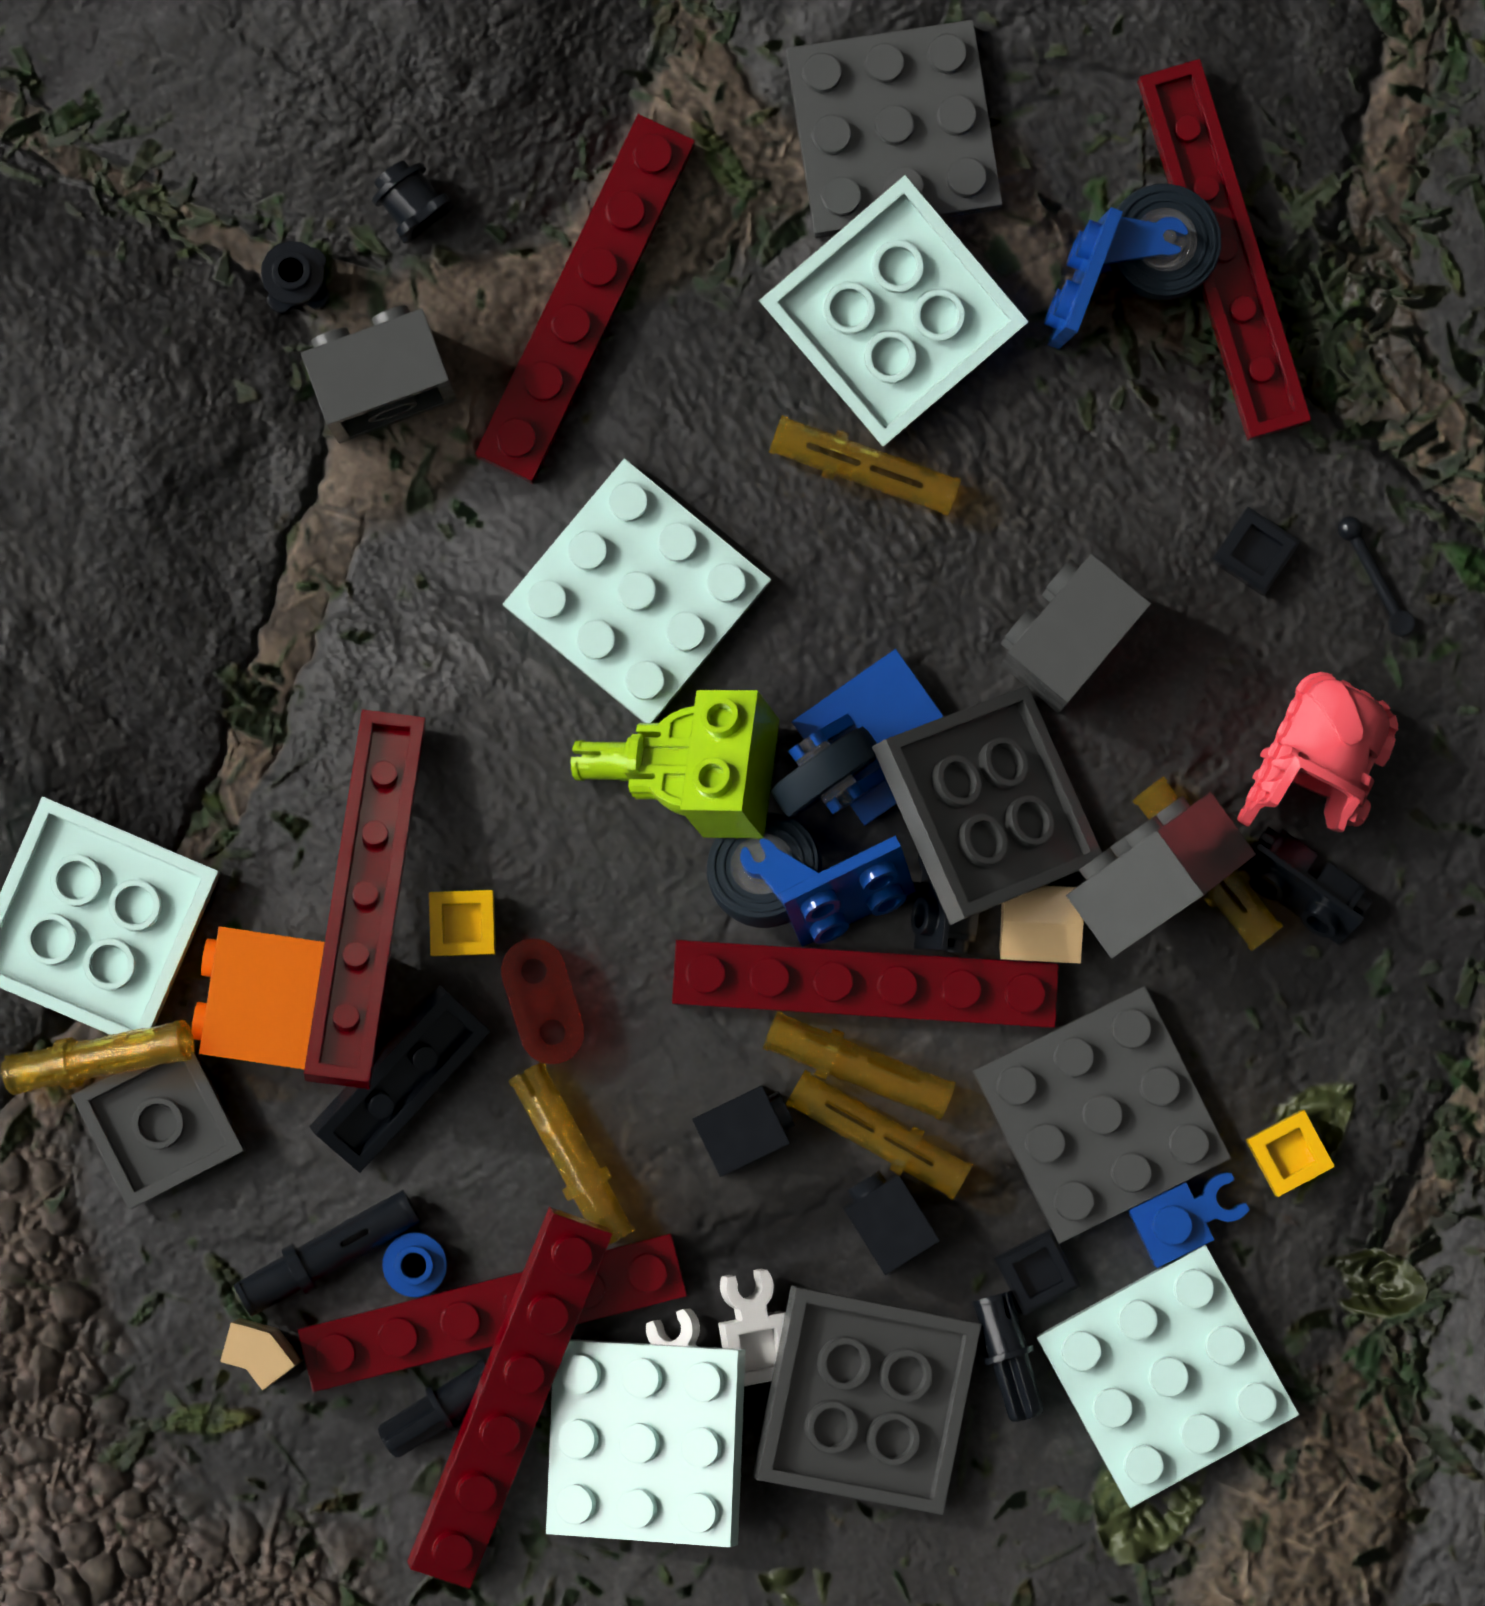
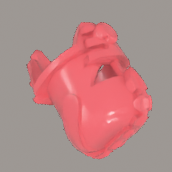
M1313 673L1302 679L1296 687L1295 697L1289 704L1286 716L1275 735L1274 742L1270 747L1263 749L1260 757L1264 758L1260 769L1256 770L1252 776V779L1256 781L1251 787L1245 800L1246 803L1237 817V822L1246 827L1251 825L1261 808L1278 806L1291 783L1326 798L1324 816L1327 828L1332 831L1344 832L1347 825L1359 827L1369 815L1371 803L1367 796L1374 784V779L1369 776V773L1374 763L1383 767L1390 759L1396 741L1395 734L1398 731L1397 717L1390 711L1391 708L1385 701L1375 700L1370 693L1353 687L1351 683L1345 680L1338 681L1330 673Z

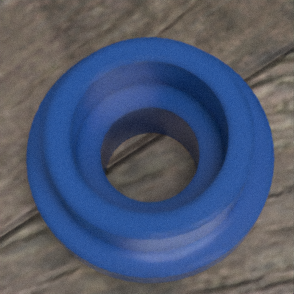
M417 1232L404 1234L396 1238L385 1251L382 1263L384 1277L391 1288L401 1295L408 1297L425 1296L438 1288L446 1275L447 1258L444 1249L438 1241L427 1234ZM418 1253L424 1257L426 1270L422 1276L410 1277L404 1272L402 1263L407 1254Z

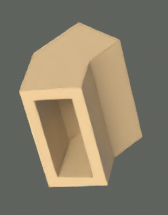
M1043 886L1002 903L999 942L1000 958L1006 960L1081 964L1084 920L1066 896L1076 887Z
M242 1318L231 1322L220 1360L222 1363L246 1369L262 1391L303 1361L279 1328Z

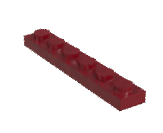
M1193 60L1139 76L1137 83L1168 184L1182 186L1198 194L1211 207L1219 223L1221 231L1220 256L1212 274L1200 288L1247 442L1306 425L1311 421V417L1201 60Z
M637 114L475 452L476 458L531 484L534 483L695 147V140Z
M364 709L361 711L305 1062L304 1078L307 1082L370 1089L425 735V717Z
M676 940L672 1004L1055 1028L1059 964Z
M552 1207L548 1208L407 1560L411 1570L470 1589L612 1237L609 1227Z
M672 1233L606 1249L577 1324L686 1297L687 1292ZM523 1271L298 1329L312 1391L316 1392L493 1346Z

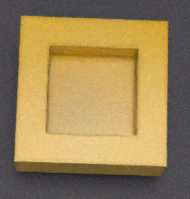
M493 890L429 892L430 956L496 955Z
M1300 1110L1245 1139L1276 1197L1335 1167L1305 1110Z

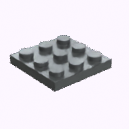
M973 20L786 48V59L814 238L831 236L838 233L904 175L907 176L942 219L1001 210L1002 198Z
M1028 685L897 734L872 746L950 925L1079 872L1080 868L1102 853Z
M1145 986L972 1071L1059 1244L1231 1159Z
M791 1286L752 1477L759 1481L943 1515L981 1324Z

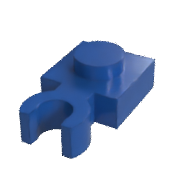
M1222 1172L1213 1175L1204 1184L1202 1193L1193 1197L1187 1183L1183 1182L1127 1210L1154 1267L1159 1268L1214 1241L1207 1225L1208 1222L1214 1219L1232 1222L1241 1219L1248 1213L1250 1209L1245 1202L1239 1203L1230 1209L1222 1208L1217 1202L1216 1195L1219 1188L1235 1180L1232 1173Z

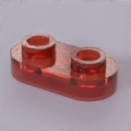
M526 939L520 941L506 953L501 966V976L522 1045L526 1052L539 1062L545 1064L566 1062L573 1058L581 1049L585 1038V1027L564 958L556 947L544 940ZM531 959L541 960L547 970L545 978L536 984L528 983L522 974L523 966ZM549 1020H558L565 1028L564 1039L556 1045L547 1044L541 1036L542 1026Z

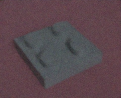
M187 1036L71 1095L129 1210L246 1151L199 1055Z

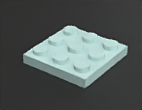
M906 175L901 177L759 300L882 446H885L1029 322Z
M624 458L504 601L503 606L642 722L654 723L770 584L771 579Z
M42 796L0 892V988L140 1048H146L221 872Z
M1206 1245L1165 1264L1036 1335L1040 1346L1130 1508L1299 1415Z
M570 1339L552 1383L546 1534L718 1547L738 1545L746 1349Z

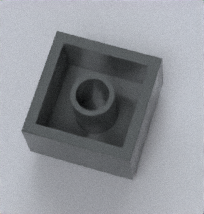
M402 305L385 310L372 318L374 324L372 327L352 334L349 333L347 327L330 330L311 340L314 348L300 352L326 424L338 443L457 401L423 308L410 312L407 305Z
M1090 554L1081 566L1070 559L1041 595L1050 602L1039 616L1028 608L1001 642V645L1009 652L1000 665L1025 686L1028 685L1033 693L1057 713L1064 708L1151 604L1093 554Z
M1211 791L1191 806L1184 796H1181L1080 868L1079 871L1086 881L1066 896L1112 959L1201 898L1256 854Z

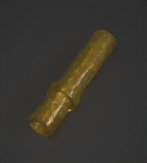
M781 415L768 453H776L822 470V478L833 481L834 475L881 491L887 495L942 512V515H949L961 478H954L939 473L936 470L910 462L904 458L848 439L849 433L837 429L836 434H832ZM812 443L860 461V465L856 466L808 449L806 445ZM873 465L921 482L923 486L918 488L870 471V466Z
M1164 776L1132 800L1148 819H1151L1179 798ZM1243 868L1239 872L1235 870L1224 881L1245 906L1247 912H1243L1221 883L1207 892L1208 896L1204 898V901L1211 909L1215 906L1220 909L1246 941L1248 948L1253 951L1280 930L1283 925L1274 918L1247 883L1251 878Z
M777 1010L762 1049L772 1051L815 1069L814 1075L825 1080L828 1075H832L880 1096L933 1116L937 1120H941L944 1116L956 1082L932 1075L895 1058L844 1039L845 1032L832 1028L829 1033L784 1015L783 1012Z
M177 1020L160 1026L122 1032L91 1040L77 1042L73 1037L59 1039L54 1042L53 1047L5 1055V1061H2L1 1064L2 1078L6 1089L12 1095L58 1085L65 1090L81 1087L85 1080L95 1077L114 1075L165 1063L191 1060V1055L195 1051L194 1038L188 1023L185 1020Z
M540 1062L524 1070L525 1073L512 1077L508 1082L511 1087L513 1086L567 1186L562 1190L567 1201L575 1200L584 1219L609 1227L612 1232L609 1246L620 1238L636 1231V1229L630 1224L607 1181L612 1178L607 1166L599 1167L550 1077L545 1062Z
M806 1069L786 1103V1106L797 1109L835 1131L840 1136L849 1139L891 1163L890 1171L899 1176L905 1171L948 1195L947 1197L952 1200L955 1198L973 1166L968 1161L964 1162L923 1138L922 1136L925 1131L914 1125L910 1131L866 1106L863 1102L816 1078ZM825 1104H829L834 1108L840 1110L841 1112L847 1114L848 1116L856 1119L857 1121L873 1129L874 1132L872 1133L868 1131L867 1129L861 1127L860 1125L854 1123L853 1121L847 1119L839 1113L831 1110L830 1108L826 1107ZM884 1137L891 1139L892 1141L900 1144L905 1149L914 1152L915 1154L928 1160L933 1164V1166L926 1164L925 1162L912 1156V1154L891 1144L890 1142L886 1141Z

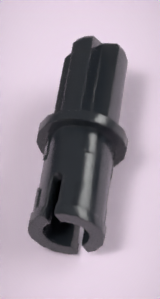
M1011 1290L976 1300L972 1303L978 1321L981 1324L989 1358L984 1359L985 1364H993L1008 1418L1012 1422H1020L1039 1416L1043 1413L1044 1406L1028 1353L1034 1352L1033 1345L1027 1346Z
M483 1359L477 1361L476 1365L436 1390L432 1386L425 1389L427 1396L382 1423L378 1428V1432L387 1450L395 1458L401 1457L446 1428L451 1432L457 1429L455 1422L465 1417L486 1362Z

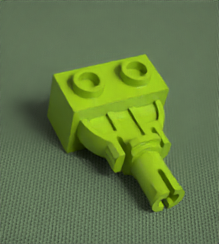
M697 690L694 706L673 712L660 723L637 724L636 732L638 734H632L626 742H587L585 740H576L572 751L574 754H581L582 757H571L572 776L576 781H629L628 787L632 797H635V799H655L670 811L685 816L703 838L762 839L764 838L779 718L758 690Z

